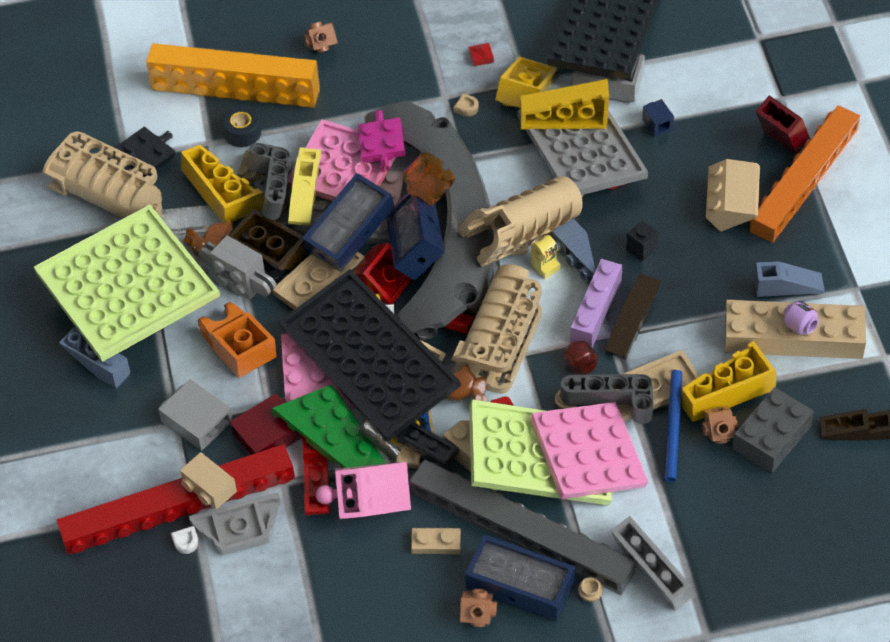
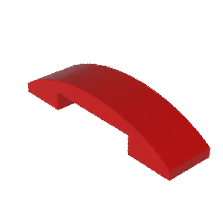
M302 436L305 515L328 514L329 504H321L316 498V491L319 487L323 485L329 486L327 458L308 444L306 438Z

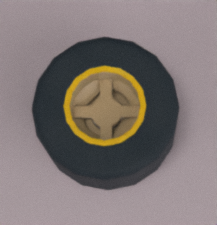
M242 106L230 109L225 113L222 119L224 137L229 144L236 147H248L259 140L261 136L260 117L255 110Z

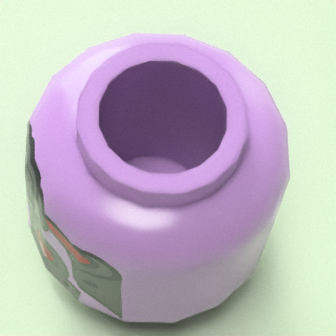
M803 301L790 303L783 312L785 315V326L799 335L812 333L819 323L817 311Z

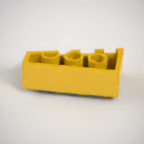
M608 79L520 96L521 129H607L609 107Z
M199 144L181 152L182 172L222 223L227 221L235 222L242 219L253 209L261 211L263 192L258 188L254 189L251 187L249 181L245 178H239L229 166L222 165L219 159Z
M752 341L742 352L737 351L724 364L721 362L714 366V370L709 374L704 373L682 388V407L691 421L695 422L704 418L703 410L722 406L731 408L771 392L776 387V370L757 344Z

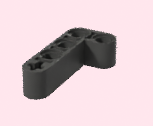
M253 143L249 148L246 166L251 171L266 174L261 212L268 219H278L285 200L290 152L278 146Z
M645 374L568 375L561 380V400L567 405H597L616 402L617 405H631L632 419L639 424H646L651 421L653 416L652 379Z

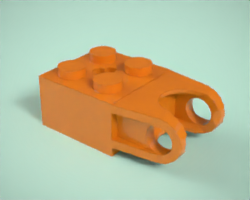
M232 302L223 305L227 316L224 320L213 321L204 316L198 319V326L203 337L214 353L238 378L277 357L275 338L249 312L245 313Z

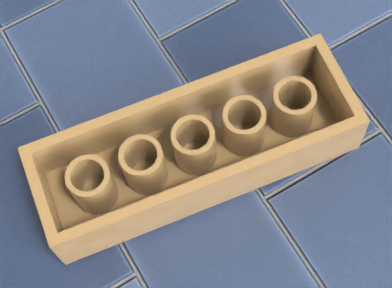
M726 301L724 353L742 352L749 343L754 341L764 355L863 359L866 346L865 306L806 303L817 311L819 323L812 333L799 335L784 324L785 315L783 312L790 302Z

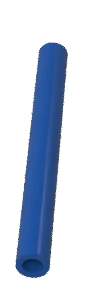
M672 370L670 377L664 480L668 482L676 481L682 390V371Z

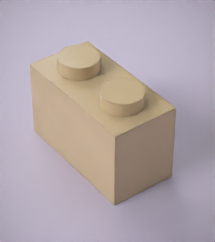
M201 452L180 470L183 487L189 492H195L203 504L206 506L211 505L216 510L237 492L234 478Z

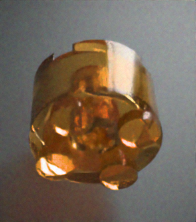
M427 152L420 154L403 173V178L408 185L406 187L407 192L413 197L419 196L431 206L452 186L455 178L449 168L445 170L441 166L444 163L443 161Z

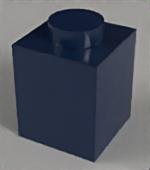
M662 99L643 106L642 120L654 137L673 130L674 115Z

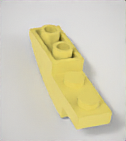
M299 148L294 171L288 224L311 225L321 160L320 149Z

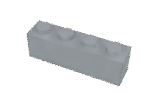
M628 516L611 530L617 544L627 555L636 561L637 567L675 610L695 596L692 586L631 516Z

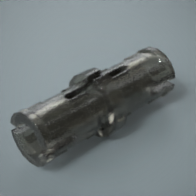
M364 419L358 425L356 430L371 442V446L381 450L390 460H394L399 455L401 449L391 440L388 442L384 435L368 419Z

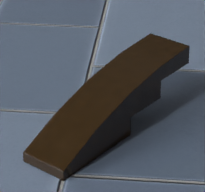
M643 274L639 275L605 347L606 353L627 360L643 322L645 323L661 285V280Z
M867 409L820 417L823 439L846 441L890 439V410L868 414Z

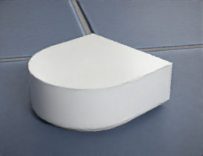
M194 526L171 533L174 546L178 552L189 554L197 549L198 537Z

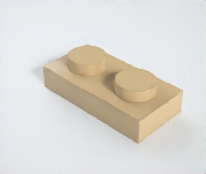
M412 528V554H460V528Z

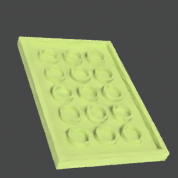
M471 400L469 404L471 486L560 498L530 421L532 413L543 412L544 410ZM611 492L568 498L567 500L609 505L612 498Z

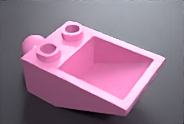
M407 462L336 468L337 489L323 485L316 491V498L321 504H329L338 498L340 519L411 510ZM346 475H350L353 478V481L349 484L343 480ZM348 499H353L355 501V505L353 507H348L346 505V501Z

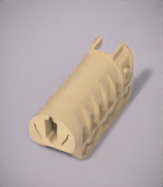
M82 132L69 134L45 163L43 173L55 179L47 187L64 196L71 193L123 219L148 205H151L160 217L163 213L161 192L157 186L153 185L157 181L156 169L152 165ZM93 148L100 149V151L95 154L89 152ZM127 165L135 166L132 170L124 169Z
M559 176L547 181L544 185L535 186L532 190H526L520 195H514L508 200L500 201L495 206L492 205L471 212L457 230L462 237L467 238L490 228L494 230L493 243L482 248L481 254L476 258L481 267H484L531 246L533 243L542 240L546 235L552 236L553 230L581 213L583 205L582 196L577 185L570 178Z
M512 264L502 265L497 268L465 342L459 341L451 361L456 362L452 373L461 370L462 366L468 365L476 378L481 377L478 375L480 373L485 374L482 377L487 382L486 390L503 394L511 389L542 316V308L539 304L542 287L538 281L529 279L528 270ZM531 288H535V291H532L530 295V299L527 298L529 295V290ZM502 374L506 375L505 383L499 386L498 382L501 381Z

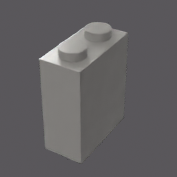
M191 379L184 385H181L176 390V393L168 400H165L158 409L163 424L201 451L233 420L231 408Z

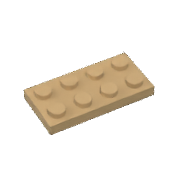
M357 252L343 271L339 272L311 254L276 285L275 289L272 290L273 295L295 310L349 269L354 271L365 256Z
M683 350L623 373L645 374L652 379L653 410L669 403L672 370L682 371V388L699 377ZM617 405L624 422L632 419L631 405Z

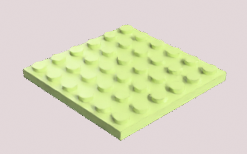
M151 205L138 210L34 266L37 276L102 362L220 297V291Z

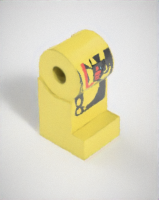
M549 235L544 236L542 240L533 243L531 246V266L544 279L560 270V263L556 260L558 246Z

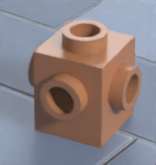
M320 21L310 24V29L305 30L306 35L303 36L306 46L310 47V50H317V53L327 51L330 45L338 43L332 23L322 25Z
M722 406L703 410L705 422H702V429L705 436H708L711 441H715L716 444L727 443L730 441L729 438H734L735 430H738L736 417L732 416L730 408Z
M474 589L472 592L463 591L460 622L471 623L472 626L476 627L490 624L491 617H496L497 602H493V593H487L484 589Z

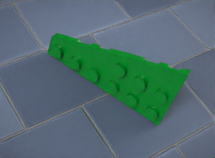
M332 384L272 408L271 414L276 418H282L288 423L287 427L292 431H298L306 438L308 444L333 464L336 462L342 468L387 464Z

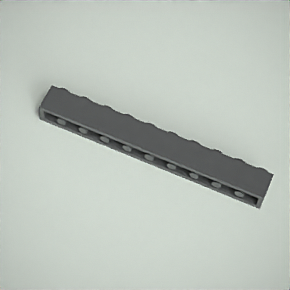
M424 460L410 480L411 494L524 549L575 566L576 574L584 578H596L604 588L619 595L623 594L635 574L636 561L629 555L620 554L604 543H597L583 533H576L562 523H555L541 513L532 512L518 502L514 503L507 500L500 493H493L483 487L471 486V482L464 479L460 474L451 473L437 463H430Z

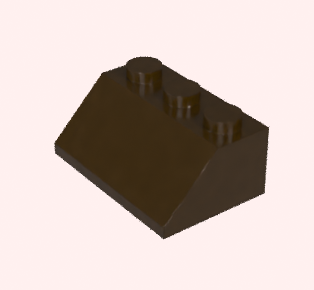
M253 209L228 235L261 254L264 262L278 270L295 269L308 255L302 235L273 219L264 217L256 209Z

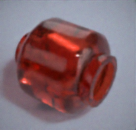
M581 340L568 345L564 353V360L575 374L585 375L591 373L596 368L598 355L587 341Z

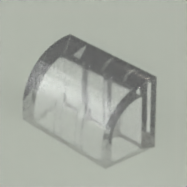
M207 205L161 210L162 220L174 235H186L188 228H192L196 233H205L208 229Z

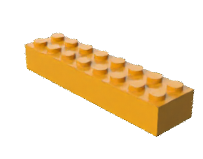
M152 43L146 60L151 89L157 91L315 108L320 90L316 60Z

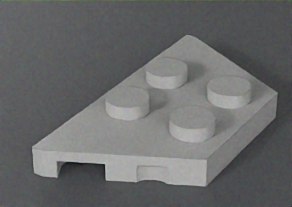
M279 493L189 516L190 523L222 555L269 543L280 503Z

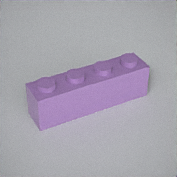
M604 259L600 260L571 325V344L592 350L622 281L621 264Z

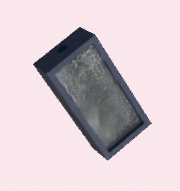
M356 173L302 237L306 250L339 272H342L394 209L395 205L392 194Z
M416 186L395 205L394 209L386 217L394 268L414 281L420 275H423L434 261L439 260L444 253L435 200Z
M483 535L465 573L466 589L471 591L474 589H484L487 593H493V599L554 621L558 620L575 582V566L487 535Z

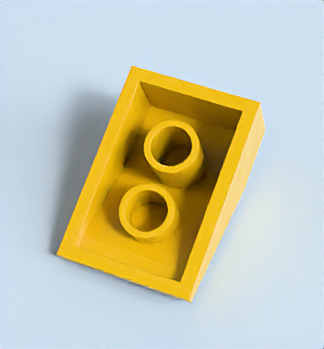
M519 56L500 77L495 100L500 101L505 106L520 108V96L549 90L558 68Z

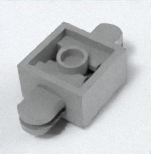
M228 235L217 246L208 241L198 251L201 260L213 266L216 282L221 286L229 287L239 296H244L250 300L258 292L267 297L276 287L274 279L265 274L262 255Z

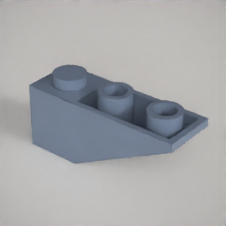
M571 219L553 230L552 238L558 246L557 253L560 252L570 267H574L584 281L590 283L596 270L588 235L574 219Z
M779 261L756 263L754 282L757 297L819 294L825 292L822 273Z
M75 327L59 342L66 351L98 379L115 389L130 375L128 361L125 356L118 353L102 362Z

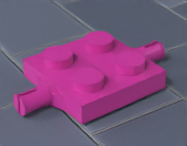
M376 110L374 112V122L358 124L361 158L363 163L371 161L380 162V170L385 172L386 168L387 172L390 169L388 160L406 156L402 123L400 117L383 120V111L378 110V117Z

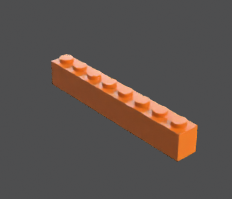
M837 105L833 112L830 111L827 114L824 124L822 126L819 125L814 133V137L807 140L802 153H797L792 166L784 170L782 179L779 182L776 181L769 196H764L758 209V217L749 221L751 222V233L771 243L776 240L858 131L861 115Z

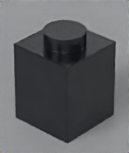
M640 221L627 233L626 250L641 261H644L658 248L659 232L645 222Z

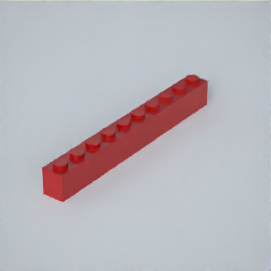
M285 444L219 465L222 470L235 480L237 492L227 501L241 499L245 495L262 492L269 487L286 484L290 480L295 479L294 467ZM182 478L56 520L67 554L82 552L86 548L95 545H103L119 537H127L131 533L140 530L151 529L155 525L164 522H172L188 514H196L200 510L212 506L203 504L195 492L187 491L181 483Z

